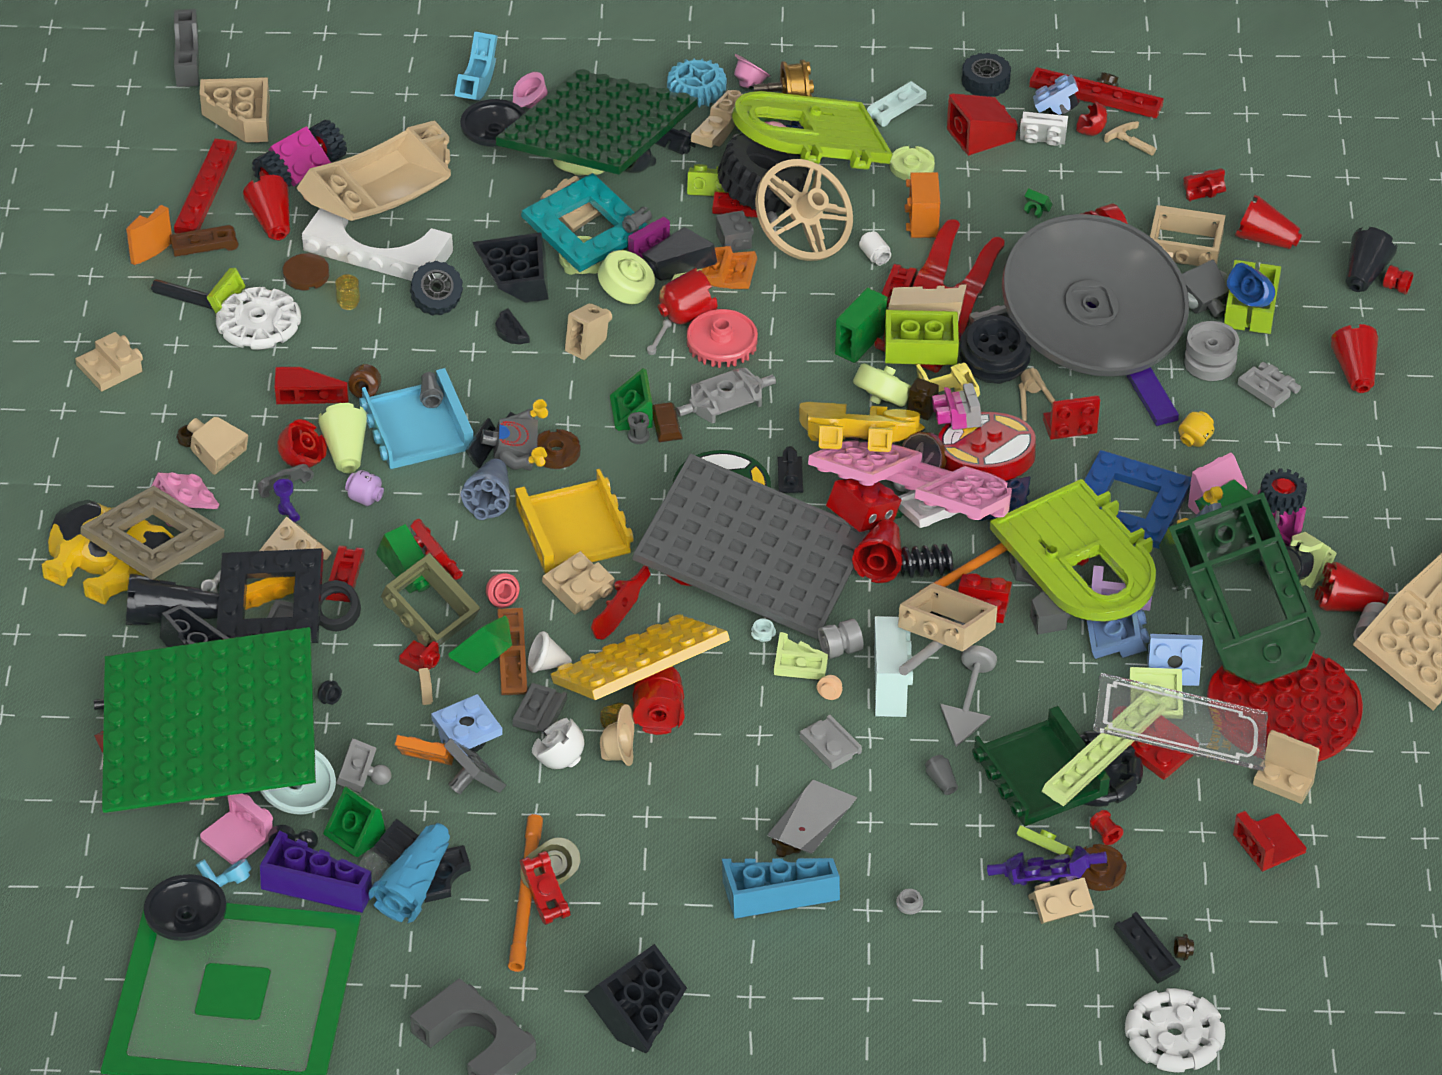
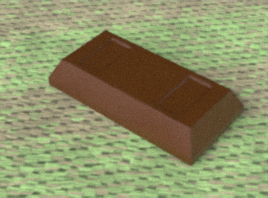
M672 402L654 404L652 406L653 421L658 441L683 439L674 404Z

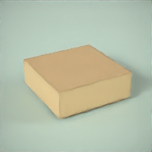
M428 668L419 669L421 697L423 705H428L433 702L431 678Z

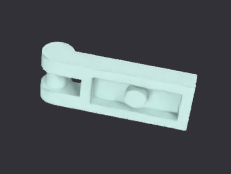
M910 81L871 104L867 111L872 119H876L877 123L884 127L894 117L925 100L927 92Z

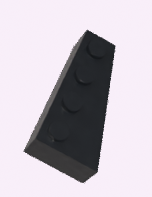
M182 604L162 613L159 638L167 647L230 639Z

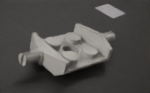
M738 368L691 385L689 404L676 407L677 415L681 417L689 413H696V415L710 423H715L716 415L756 402L757 406L761 407L762 389L776 384V379L773 374L760 379L747 368ZM726 388L730 391H723L721 389Z

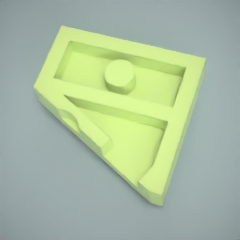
M780 632L774 675L816 680L826 676L828 654L818 649H812L802 641L797 644L788 639V634Z

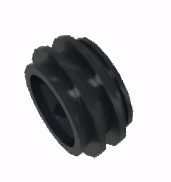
M990 315L982 317L967 326L961 336L960 360L962 363H966L972 375L981 381L997 384L1011 381L1020 376L1030 363L1031 345L1026 341V335L1011 318L1006 316Z

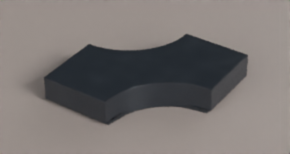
M464 845L446 849L427 891L425 903L451 897L453 882L460 875L471 871V865Z

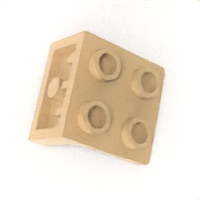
M288 517L282 521L259 550L322 548L324 560H327L332 554L330 550Z
M1271 730L1268 735L1265 760L1254 777L1253 785L1302 804L1314 784L1319 748Z

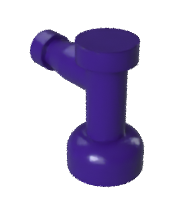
M279 479L273 485L274 493L280 497L278 511L282 515H288L293 522H297L300 519V515L296 512L289 497L294 490L293 483L289 479Z

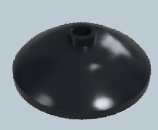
M488 99L479 101L469 106L463 112L460 120L461 130L469 140L486 147H501L496 145V137L526 112L522 107L508 100Z
M195 874L177 875L160 882L149 892L144 903V915L148 926L156 934L176 941L193 940L209 934L219 926L227 910L226 897L221 887L213 880Z

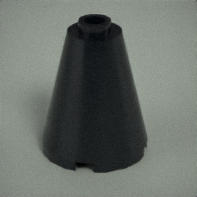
M1369 227L1368 230L1358 228L1354 232L1346 275V284L1352 291H1366L1395 256L1397 244H1393L1392 236L1385 231Z

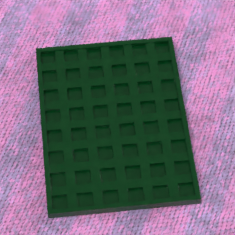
M580 69L496 137V145L620 175L698 106V98L690 96L688 93H676L667 88H654L646 83L637 84L629 82L628 79H615L607 74H594L588 70Z

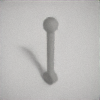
M669 319L663 321V327L655 341L647 347L649 355L656 354V347L666 329L672 325Z

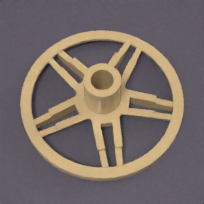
M791 159L776 164L762 177L756 192V212L763 231L776 247L794 258L805 261H818L834 255L845 245L853 225L852 206L843 185L830 171L812 161ZM800 166L810 168L802 192L796 190L785 180L782 181L775 174L788 167ZM815 170L816 173L814 176L812 189L808 192V188L812 179V174ZM821 174L835 186L845 208L829 203L827 194L820 189ZM767 186L790 207L771 224L768 221L764 205ZM823 211L836 214H845L846 217L832 214H823ZM790 215L793 222L775 232L773 227ZM819 219L846 221L844 232L839 241L833 247L826 250L823 241L825 238ZM801 223L813 252L798 250L784 242L778 235Z

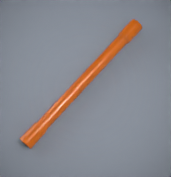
M532 814L527 818L524 858L539 846L543 818L540 815ZM522 879L520 881L513 943L510 948L508 968L515 972H520L525 968L526 941L532 901L530 889L524 885Z

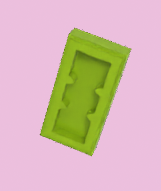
M229 268L207 296L216 314L221 310L222 303L234 293H241L246 287L236 268Z
M1020 825L1016 833L1018 834L1017 836L1059 855L1068 854L1071 857L1074 850L1055 841L1056 835L1043 829L1039 834Z

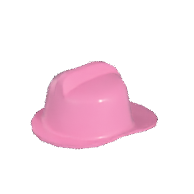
M735 54L738 62L734 75L739 79L740 86L744 88L754 87L753 84H762L767 77H771L767 72Z
M532 72L523 76L514 87L513 103L520 107L525 106L531 109L548 95L543 75L539 72Z

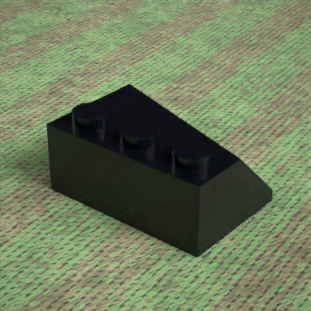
M541 232L473 242L474 248L498 289L525 303L549 299L546 252Z
M653 944L596 985L584 996L617 1041L647 1053L687 987L657 946Z

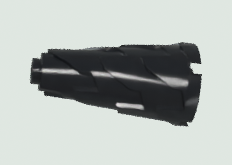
M130 574L126 625L161 623L162 613L180 604L201 619H215L218 616L219 594L203 591L197 587L176 585V582L151 580L144 575Z

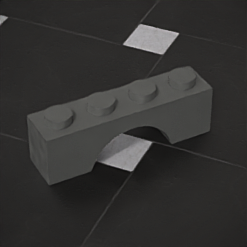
M196 9L174 10L176 44L174 68L177 87L199 86V44Z
M1010 553L1009 565L1015 580L1032 584L1041 592L1031 601L1030 618L1037 635L1066 630L1067 620L1071 618V615L1059 608Z

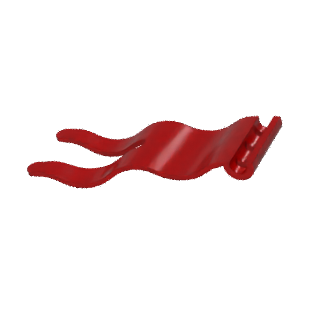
M949 219L941 227L926 263L917 274L913 287L923 286V289H937V286H945L943 282L953 242L960 229L959 221ZM993 237L984 246L969 274L962 282L954 287L945 286V288H959V285H966L958 323L959 342L968 325L969 316L972 313L974 304L986 285L994 262L1005 246V241L1001 237ZM885 333L883 339L877 338L875 341V348L885 352ZM920 364L922 368L934 373L939 372L943 366Z

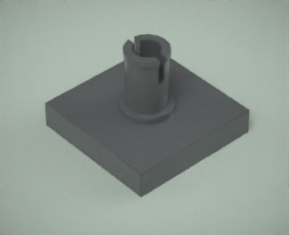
M451 738L444 745L451 755L463 766L460 772L448 783L459 795L462 794L463 790L473 779L499 793L507 786L476 752Z

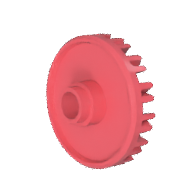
M727 309L708 311L696 317L687 329V348L689 347L692 357L694 358L697 355L698 361H703L704 365H706L707 360H711L712 367L717 364L718 368H721V362H727V367H730V364L735 367L737 359L744 363V360H749V353L754 355V351H756L758 341L757 328L751 319L737 311Z

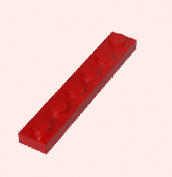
M1036 67L1030 79L1029 87L1035 89L1043 86L1050 87L1055 84L1057 78L1065 74ZM1073 76L1079 90L1075 94L1082 101L1097 102L1103 106L1156 119L1163 107L1164 98Z
M214 139L176 220L174 233L200 230L237 150V141Z

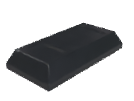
M490 418L483 422L465 450L473 465L477 468H481L493 449L489 445L481 444L483 429L496 430Z

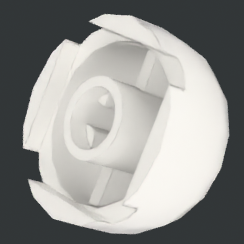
M563 718L544 731L547 736L542 741L538 738L532 747V754L546 767L551 769L571 768L581 759L580 755L584 748V736L571 718L570 721L567 718Z

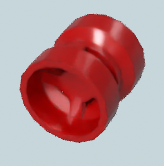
M1390 265L1384 277L1383 287L1389 289L1396 288L1398 292L1407 294L1412 284L1414 273L1408 270L1400 271L1398 267Z

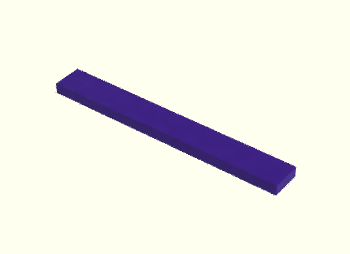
M1086 302V305L1088 307L1097 308L1096 305L1092 304L1091 302ZM1151 367L1126 375L1156 426L1179 420L1177 410Z

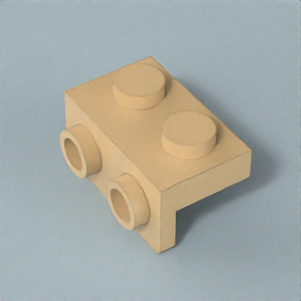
M1067 878L1059 880V885L1051 886L1050 882L1034 887L1035 891L1028 896L1029 900L1034 899L1041 924L1094 909L1085 878L1077 880L1073 878L1070 881Z

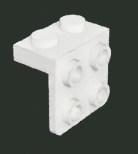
M1023 112V118L1020 123V140H1024L1027 143L1047 142V144L1052 146L1065 144L1068 116Z

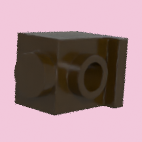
M916 378L909 389V401L906 410L918 412L920 418L928 421L934 412L932 396L939 395V385Z

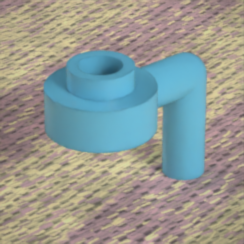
M245 858L234 863L216 877L205 859L196 864L202 876L213 880L220 887L228 882L235 881L236 884L243 882L250 876L249 871L252 869Z

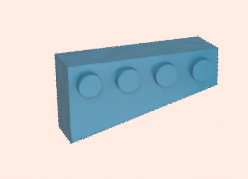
M783 858L772 859V862L756 863V859H745V863H732V859H722L723 884L734 919L840 900V879L833 858H798L796 862H787Z

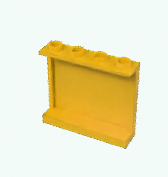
M596 469L597 480L541 494L528 496L525 486L515 488L516 508L545 574L580 551L591 562L631 553L630 543L634 541L632 530L626 527L624 512L618 510L617 497L615 494H611L609 479L603 477L600 469Z

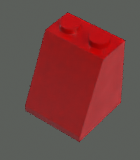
M964 94L949 95L947 130L968 156L1016 140L1017 121L1009 115L1005 106L1001 105L995 97Z

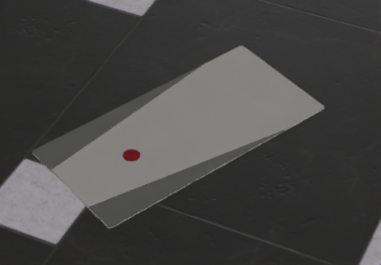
M812 780L767 836L813 854L857 797Z

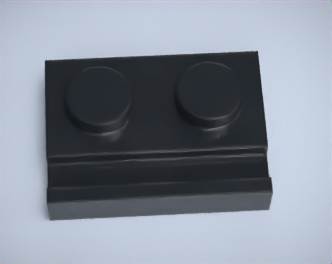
M396 818L374 845L372 851L392 865L413 844L419 835Z

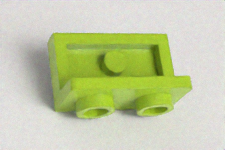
M696 164L694 168H689L687 194L714 196L715 192H725L718 179L717 170L719 166H716V169L707 168V165Z

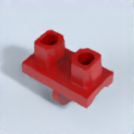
M1220 168L1208 170L1194 176H1185L1183 181L1186 199L1191 201L1206 196L1213 198L1216 194L1225 192V170Z

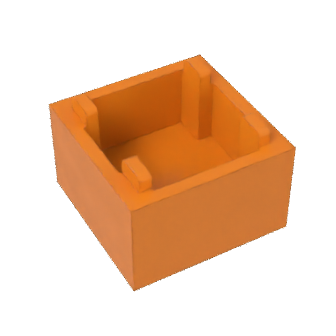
M910 172V179H906V187H910L909 198H907V204H905V212H909L910 223H906V231H910L911 238H936L939 232L940 217L938 172Z

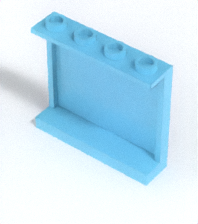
M445 368L436 370V380L444 397L442 403L435 408H427L420 401L421 385L369 397L366 388H362L363 398H359L360 406L367 413L369 429L373 428L372 433L375 444H380L382 461H387L390 469L464 452L474 438L473 430Z

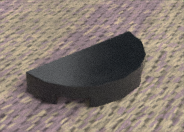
M509 308L499 314L500 317L495 322L497 335L503 341L511 344L530 343L529 335Z

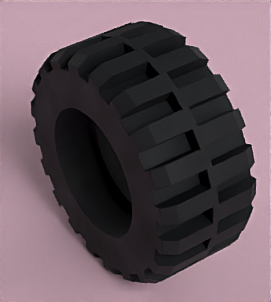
M741 133L733 137L726 146L717 170L719 183L733 200L736 199L741 205H747L751 209L756 210L755 198L757 188L766 172L780 162L801 159V155L768 148ZM800 166L788 167L777 172L775 176L782 181L785 180L796 190L802 192L809 168ZM768 186L766 187L764 196L766 213L770 211L779 213L790 209Z

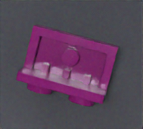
M662 217L629 235L628 251L643 259L642 253L670 236V221Z

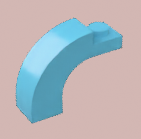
M474 31L470 60L464 74H458L454 96L474 100L483 98L490 85L496 63L494 56L497 35Z

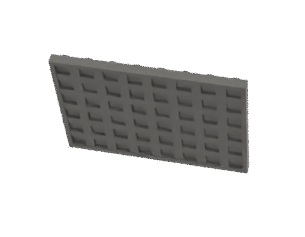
M690 453L635 550L632 560L818 640V629L825 626L854 569L852 562L854 550L870 530L859 532L838 516Z

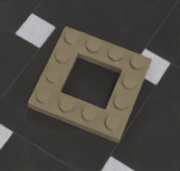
M153 485L82 525L81 535L152 580L224 538V529ZM155 515L182 533L152 550L124 531L149 516Z

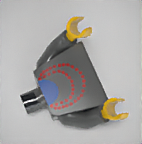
M538 399L533 404V410L527 409L519 414L499 419L495 431L483 429L481 444L494 446L493 458L502 460L512 470L526 469L531 471L534 463L538 467L544 466L546 462L544 457H547V453L543 447H537L538 419H535V416L539 418H546L548 416L546 402L543 399Z

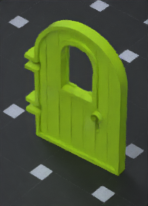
M755 91L741 95L736 100L732 112V119L735 125L752 140L777 151L800 154L801 159L817 164L820 163L822 157L847 159L851 161V168L868 170L871 162L890 164L893 155L862 102ZM758 117L799 121L804 129L769 125L762 122Z
M1083 479L1007 513L1004 517H998L990 521V530L1049 598L1070 615L1091 621L1121 619L1140 610L1150 600L1154 592L1156 568L1149 554L1153 549V539L1151 537L1144 539L1145 531L1143 528L1131 533L1116 517L1119 512V502L1117 500L1111 502V493L1109 491L1097 496ZM1100 555L1125 583L1126 588L1110 595L1096 593L1088 587V584L1073 569V566L1077 565L1081 560Z

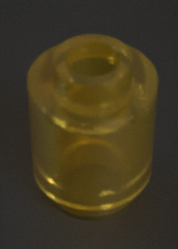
M349 274L338 277L335 281L337 303L343 309H354L360 301L359 280Z

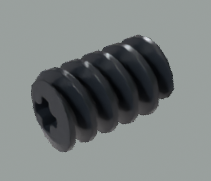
M933 544L930 551L926 545H923L920 552L917 546H913L911 552H909L906 546L902 547V578H904L905 571H908L910 578H913L915 570H918L920 577H923L925 570H928L930 576H933L935 569H938L940 576H943L945 568H948L949 573L954 569L952 551L949 550L947 544H942L940 550L936 544Z

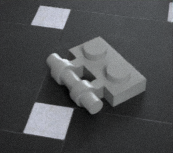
M1265 362L1260 363L1258 368L1254 366L1238 378V385L1274 409L1290 397L1291 391L1297 394L1301 389V386L1295 382L1294 378L1289 375H1283L1276 366L1268 365Z

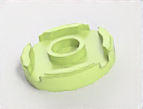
M904 146L892 153L889 166L891 172L898 178L903 180L910 179V172L934 171V156L925 148Z

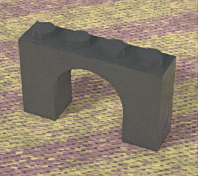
M460 978L410 1015L411 1033L429 1048H432L452 1031L465 1026L483 1028L494 1036L493 1043L467 1063L468 1075H515L536 1059L535 1038L529 1032H524L510 1016L503 1015L497 1010L492 1001L485 1000L478 994L475 987L470 984L467 985Z

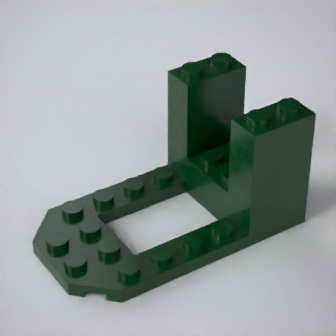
M1264 492L1168 527L1159 544V548L1177 592L1191 587L1224 671L1259 686L1305 669L1318 643L1321 632ZM1243 558L1247 566L1262 561L1286 620L1240 636L1213 569Z

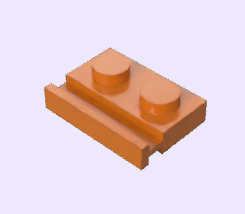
M397 735L395 746H397L402 755L452 766L454 757L444 747L445 744L439 742L431 743L416 737Z

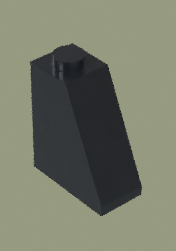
M683 227L642 253L643 260L651 267L655 278L660 281L672 278L676 274L689 272L694 268L698 270L718 263L714 244L686 227Z

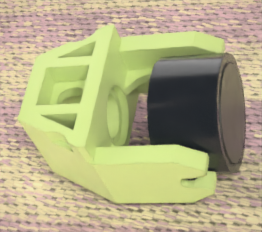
M1306 532L1293 535L1290 544L1285 545L1301 585H1307L1310 588H1313L1318 581L1324 578L1322 572L1325 563H1332L1337 554L1329 546Z

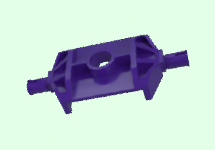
M1076 846L1072 857L1068 854L1055 856L1054 859L1044 860L1042 857H1035L1025 862L1024 853L1019 852L1002 864L987 865L988 876L1004 874L1012 885L1021 884L1024 886L1028 881L1032 880L1048 882L1059 877H1066L1070 881L1073 878H1081L1085 870L1090 868L1091 864L1107 863L1106 852L1089 854L1081 846Z

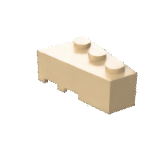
M959 285V288L937 286V289H923V286L893 288L888 310L958 312L959 323L966 285Z

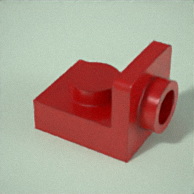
M413 640L399 656V662L417 672L422 668L430 670L440 660L439 645L437 642L432 641L428 647H425Z

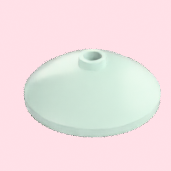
M315 750L316 783L293 786L296 790L284 787L263 790L261 793L271 805L279 810L291 814H309L324 807L331 799L336 785L335 773L326 757Z

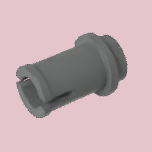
M642 206L631 216L627 215L624 217L622 222L624 229L629 233L638 231L639 226L652 218L650 210L644 214V211L648 208Z

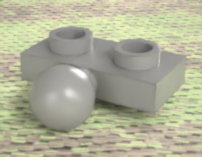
M352 738L336 784L344 787L347 786L361 793L367 776L371 777L373 783L384 785L390 781L391 771L385 765L371 766L377 748Z

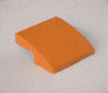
M160 205L148 218L139 215L126 228L131 264L136 265L149 260L171 244L170 235L172 233L168 207Z
M731 246L715 247L718 263L702 269L711 286L729 289H749L757 261L756 252L733 253Z

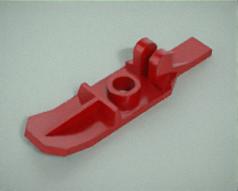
M644 565L637 575L630 580H619L614 583L617 594L612 600L606 601L607 607L592 622L591 630L596 639L604 640L614 632L636 603L641 587L651 575L648 566Z

